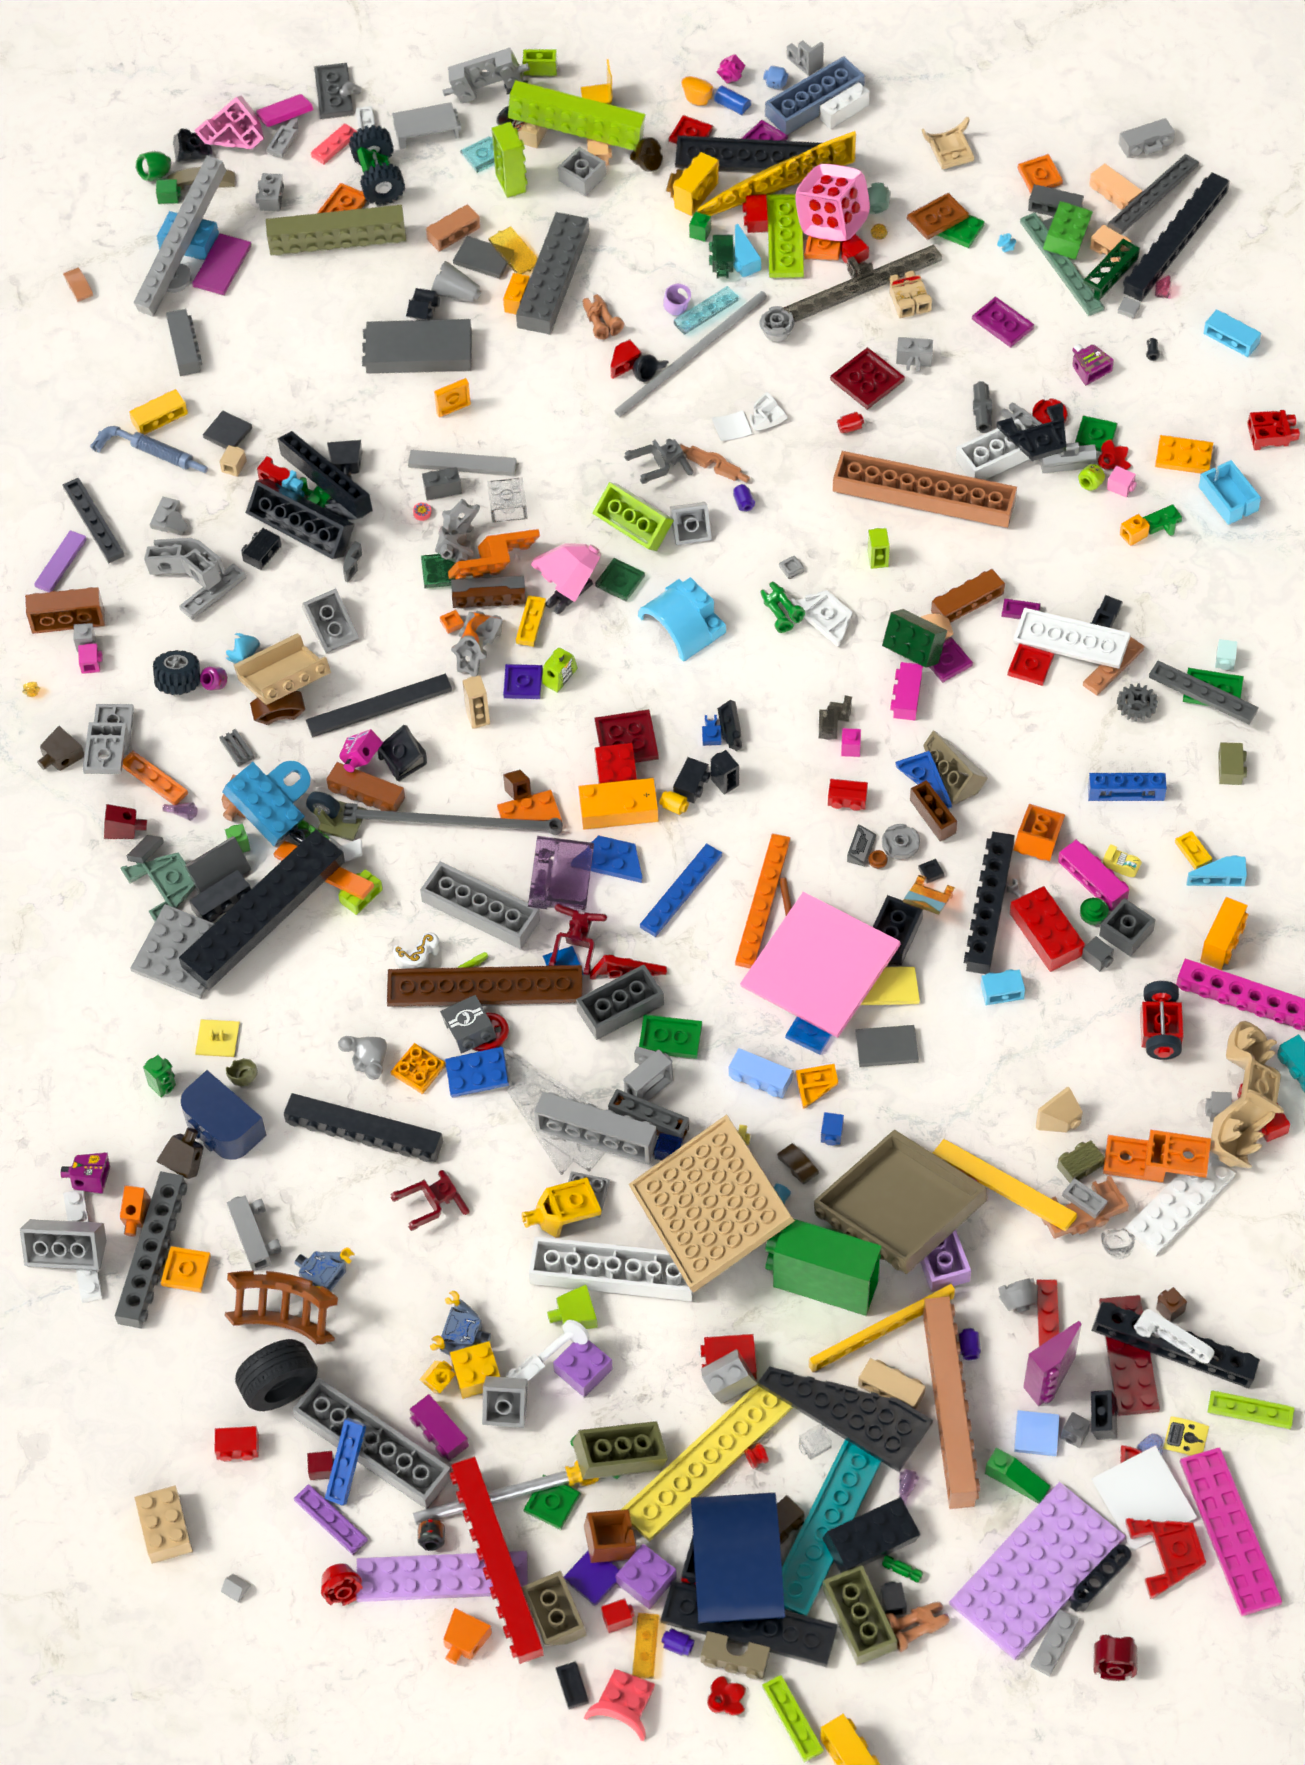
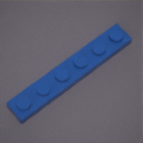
M706 843L640 923V928L656 937L720 860L722 852Z

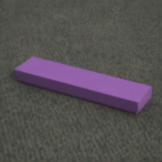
M71 530L68 532L34 583L36 588L46 592L53 591L86 542L85 535Z
M308 1484L294 1497V1501L352 1555L368 1541L366 1536L311 1485Z

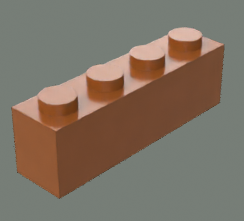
M993 569L987 572L984 571L974 579H969L961 586L952 588L946 594L934 598L931 612L943 615L951 623L1003 595L1005 583Z
M336 762L326 779L328 789L331 792L342 794L350 800L360 801L368 807L373 806L381 811L397 812L405 799L403 787L354 769L353 772H348L344 769V764Z

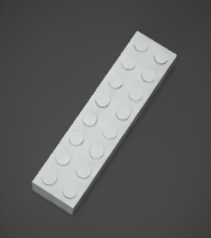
M544 1237L534 1238L529 1269L530 1284L573 1289L587 1285L588 1290L692 1301L693 1292L688 1287L668 1251Z

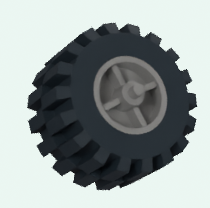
M184 650L167 651V653L157 656L153 661L155 687L160 692L171 695H183L184 693L194 691L200 685V665L197 656Z

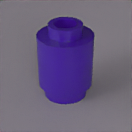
M744 484L734 488L733 497L738 509L745 512L750 511L755 506V500L750 488Z
M973 1328L963 1329L958 1334L960 1354L963 1355L964 1360H976L981 1353L979 1332Z
M671 1628L669 1632H664L661 1643L664 1644L663 1648L680 1656H689L695 1640L691 1639L690 1635Z

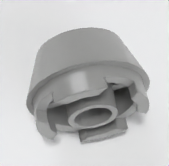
M773 306L769 308V311L762 314L760 327L769 340L774 342L783 341L789 336L794 327V318L791 312L788 313L783 310V307Z
M1034 1278L1016 1281L1007 1287L1004 1285L998 1288L1000 1294L998 1297L1008 1311L1017 1310L1018 1313L1030 1309L1029 1306L1037 1303L1038 1285H1035Z

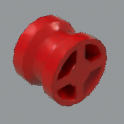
M761 1443L756 1444L753 1449L748 1448L744 1450L752 1469L757 1468L761 1463L766 1464L769 1462L767 1453Z

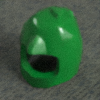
M159 151L146 152L138 156L135 169L138 175L145 181L158 180L165 177L170 171L171 158ZM144 159L148 165V174L143 170Z

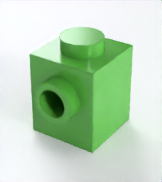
M243 823L224 829L226 839L232 836L235 837L243 853L251 851Z

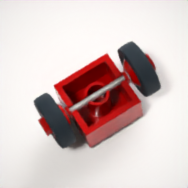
M1170 981L1151 982L1144 987L1143 996L1146 1002H1142L1140 1010L1141 1048H1146V1053L1151 1058L1159 1060L1172 1059L1181 1054L1183 1041L1182 1002H1177L1179 999V988Z

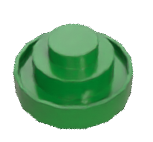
M1088 898L1080 906V917L1087 924H1101L1108 917V906L1099 898Z

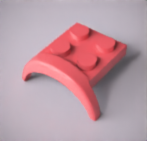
M614 1669L599 1702L587 1710L584 1719L587 1720L594 1715L616 1718L629 1725L638 1734L640 1740L644 1741L646 1732L640 1718L652 1695L655 1684Z

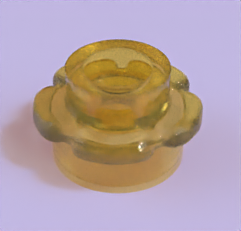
M876 224L871 229V236L877 240L884 239L888 234L883 224Z
M28 682L23 685L22 693L27 695V697H34L38 695L40 687L37 682Z

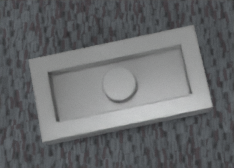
M162 496L150 522V528L168 532V530H165L167 518L171 512L178 510L180 506L179 500Z
M1075 1178L1062 1193V1197L1095 1219L1108 1202Z

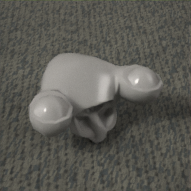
M353 1036L340 1038L338 1048L341 1051H354V1056L352 1057L354 1069L365 1072L366 1076L371 1080L378 1079L383 1072L382 1065L387 1049L385 1039L381 1037L356 1038Z

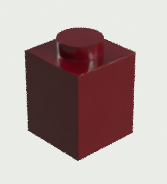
M333 1451L307 1453L310 1480L330 1479L335 1459Z

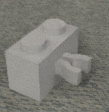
M898 337L896 364L907 365L906 370H910V366L914 365L916 366V371H920V366L931 367L933 340Z

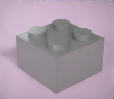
M578 147L558 166L559 181L584 196L606 176V162L581 147Z
M486 1376L483 1385L482 1425L524 1428L527 1415L528 1379Z

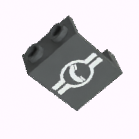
M476 995L440 1011L447 1029H450L461 1054L497 1038L493 1025Z

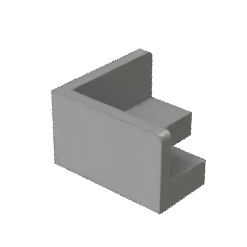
M802 40L798 43V48L791 43L787 46V59L807 76H810L823 67L824 43L820 42L810 47Z

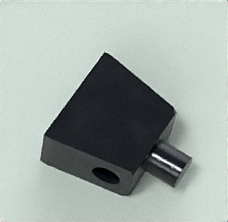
M361 440L327 442L331 463L352 479V474L360 472L363 453Z

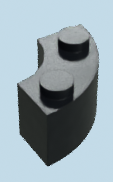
M415 288L413 298L408 303L406 317L420 320L433 319L435 308L440 305V297L437 292Z

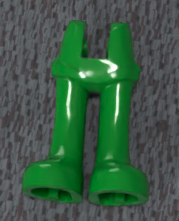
M772 581L769 583V586L773 592L768 594L765 589H762L760 594L764 600V605L769 607L777 618L774 623L775 629L779 633H784L793 629L794 625L791 620L794 623H800L803 620L805 610L800 605L794 606L786 596L784 588ZM779 602H781V604H782V605L784 606V608L787 610L790 619L785 615V613H784V612L781 610V608L779 607V605H778Z

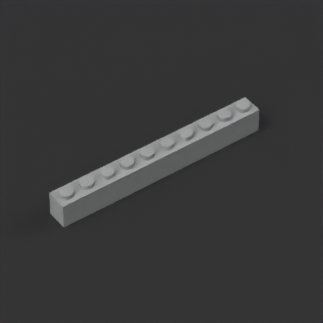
M206 156L133 302L139 312L154 317L226 172L222 160Z

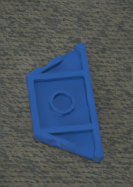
M598 835L571 861V867L642 883V873L634 843Z

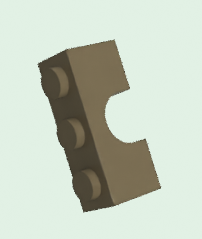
M707 1631L700 1655L701 1663H704L709 1668H724L726 1672L737 1674V1672L743 1673L750 1679L764 1678L770 1656V1647L749 1642L746 1652L735 1656L727 1650L728 1636Z

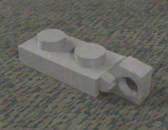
M292 118L287 125H281L267 147L268 154L283 158L297 136L298 119Z

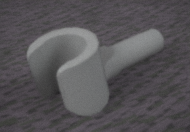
M1015 878L1012 879V886L1006 882L1009 893H1014L1018 898L1023 896L1018 889V881Z

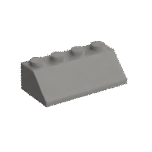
M30 1219L20 1228L24 1266L99 1270L101 1268L106 1246L104 1223Z

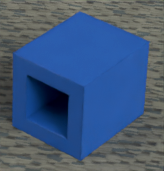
M824 1112L821 1143L831 1146L841 1144L844 1115Z

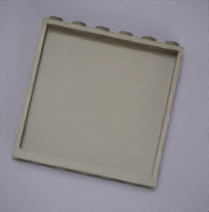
M894 1129L814 1200L815 1215L820 1220H825L834 1229L840 1230L846 1235L881 1245V1260L887 1261L896 1270H900L907 1275L987 1201V1189Z

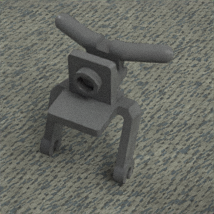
M667 439L666 444L661 447L656 440H653V445L650 444L625 452L624 458L626 461L649 453L653 454L660 469L642 474L640 476L642 484L666 476L669 472V463L676 465V462H680L688 475L693 474V469L675 439Z

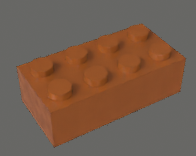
M99 587L25 595L26 615L32 634L73 630L74 624L92 623L93 627L105 626L104 606Z

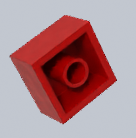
M632 743L594 748L598 784L637 780Z

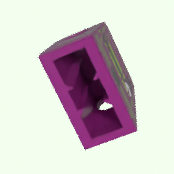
M1080 344L1073 347L1072 365L1085 386L1112 372L1114 359L1096 345L1092 344L1085 349Z

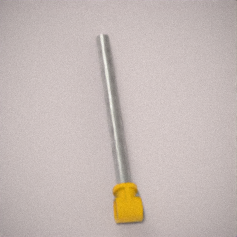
M576 1461L572 1467H569V1465L565 1466L566 1471L490 1491L488 1494L491 1503L495 1504L569 1483L570 1487L578 1482L582 1486L596 1483L599 1478L582 1479L578 1461ZM454 1501L414 1512L415 1524L419 1525L428 1518L441 1519L462 1513L465 1510V1506L463 1503L459 1504V1501Z

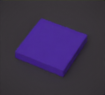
M506 664L503 698L541 699L542 665Z
M587 1551L566 1573L564 1579L572 1588L596 1606L616 1584V1574L620 1570L610 1561L591 1563L589 1551Z

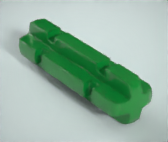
M886 1555L882 1561L883 1567L891 1568L893 1572L906 1578L911 1577V1580L917 1583L923 1576L921 1570L917 1568L912 1569L913 1566L898 1559L895 1561L889 1555Z

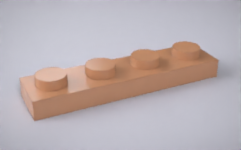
M1130 637L1120 668L1100 665L1083 681V686L1098 696L1144 650V645Z

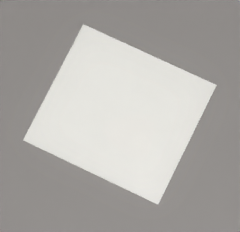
M1156 1446L1092 1478L1094 1485L1122 1534L1125 1535V1539L1132 1551L1153 1541L1154 1538L1152 1535L1130 1539L1125 1523L1127 1518L1143 1521L1150 1519L1157 1522H1189L1197 1518Z

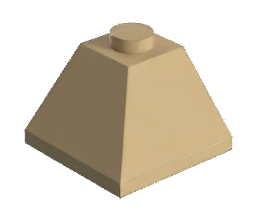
M1066 1087L1038 1109L1035 1127L1037 1130L1068 1132L1070 1129H1076L1081 1124L1083 1111L1069 1087Z

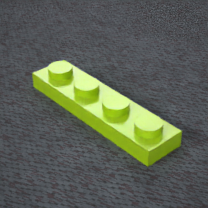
M1211 1390L1207 1412L1291 1429L1294 1407Z
M782 1675L762 1684L764 1692L803 1762L823 1753V1748Z

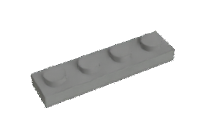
M233 563L225 569L226 573L224 575L220 573L222 581L209 590L202 587L179 605L180 610L193 620L246 578V573Z

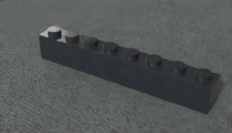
M290 431L277 438L281 456L353 516L359 519L373 511L369 493L296 433Z
M291 1093L283 1113L285 1122L291 1126L305 1127L312 1132H324L331 1137L339 1136L350 1142H361L368 1147H380L387 1152H399L403 1156L417 1157L424 1162H436L443 1144L441 1132Z

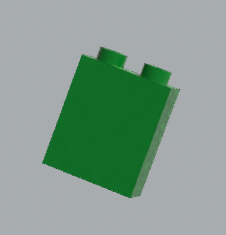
M794 1219V1222L767 1240L765 1251L769 1252L765 1269L773 1271V1287L867 1316L879 1282L881 1245Z

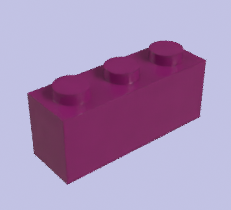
M430 1394L409 1408L410 1421L416 1428L420 1427L423 1430L424 1438L429 1443L432 1441L435 1444V1450L442 1458L445 1456L448 1461H451L469 1447L468 1438Z

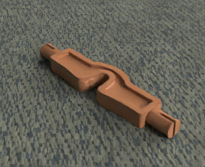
M680 444L683 453L686 454V458L701 467L707 468L711 463H716L714 467L716 474L733 481L739 479L745 483L749 482L750 476L741 473V468L727 462L722 455L715 452H706L695 446L689 448Z

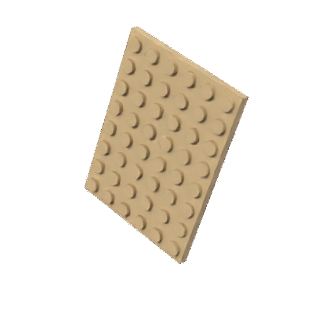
M727 1114L628 1184L693 1293L795 1221Z

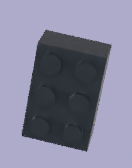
M887 895L873 928L900 941V947L889 962L902 966L923 920V907L906 903L901 899Z

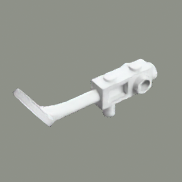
M567 1320L563 1325L564 1333L538 1356L534 1353L517 1369H511L505 1377L523 1378L529 1381L545 1367L543 1362L569 1340L585 1344L589 1340L588 1331L577 1321Z

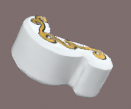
M425 933L412 953L395 945L393 953L396 964L401 969L426 968L429 963V954L432 953L433 956H436L440 951L439 938L435 933Z

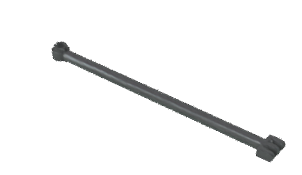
M354 803L345 804L346 810H344L343 817L344 823L356 824L357 819L547 830L553 835L561 833L563 827L562 821L558 818H552L549 821L363 810L358 809V804Z

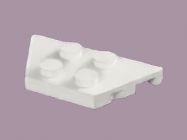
M827 590L817 594L805 595L804 599L796 601L794 598L790 599L794 606L800 605L805 610L804 619L837 647L840 646L852 618V611Z

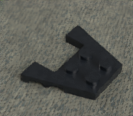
M1063 403L1047 407V413L1052 422L1019 431L1012 417L997 422V428L1032 461L1066 451Z

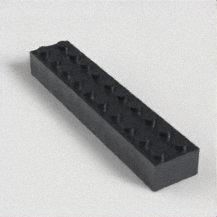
M315 829L179 956L181 967L209 991L345 863L344 852Z

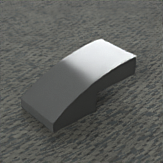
M356 541L351 545L344 560L343 573L347 583L358 571L357 561L362 556L361 544Z

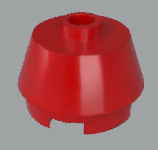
M339 1563L332 1565L322 1574L321 1595L331 1606H333V1603H342L343 1606L348 1605L358 1598L357 1593L362 1589V1579L348 1564Z

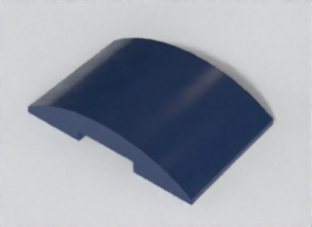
M776 1492L691 1498L698 1622L711 1623L785 1618Z

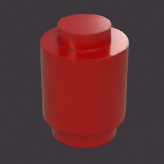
M857 411L841 416L837 420L840 433L845 432L846 434L861 429L862 424H864L862 414H858Z

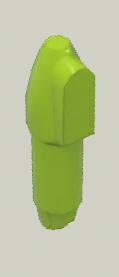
M483 952L457 968L478 966L488 958V954Z

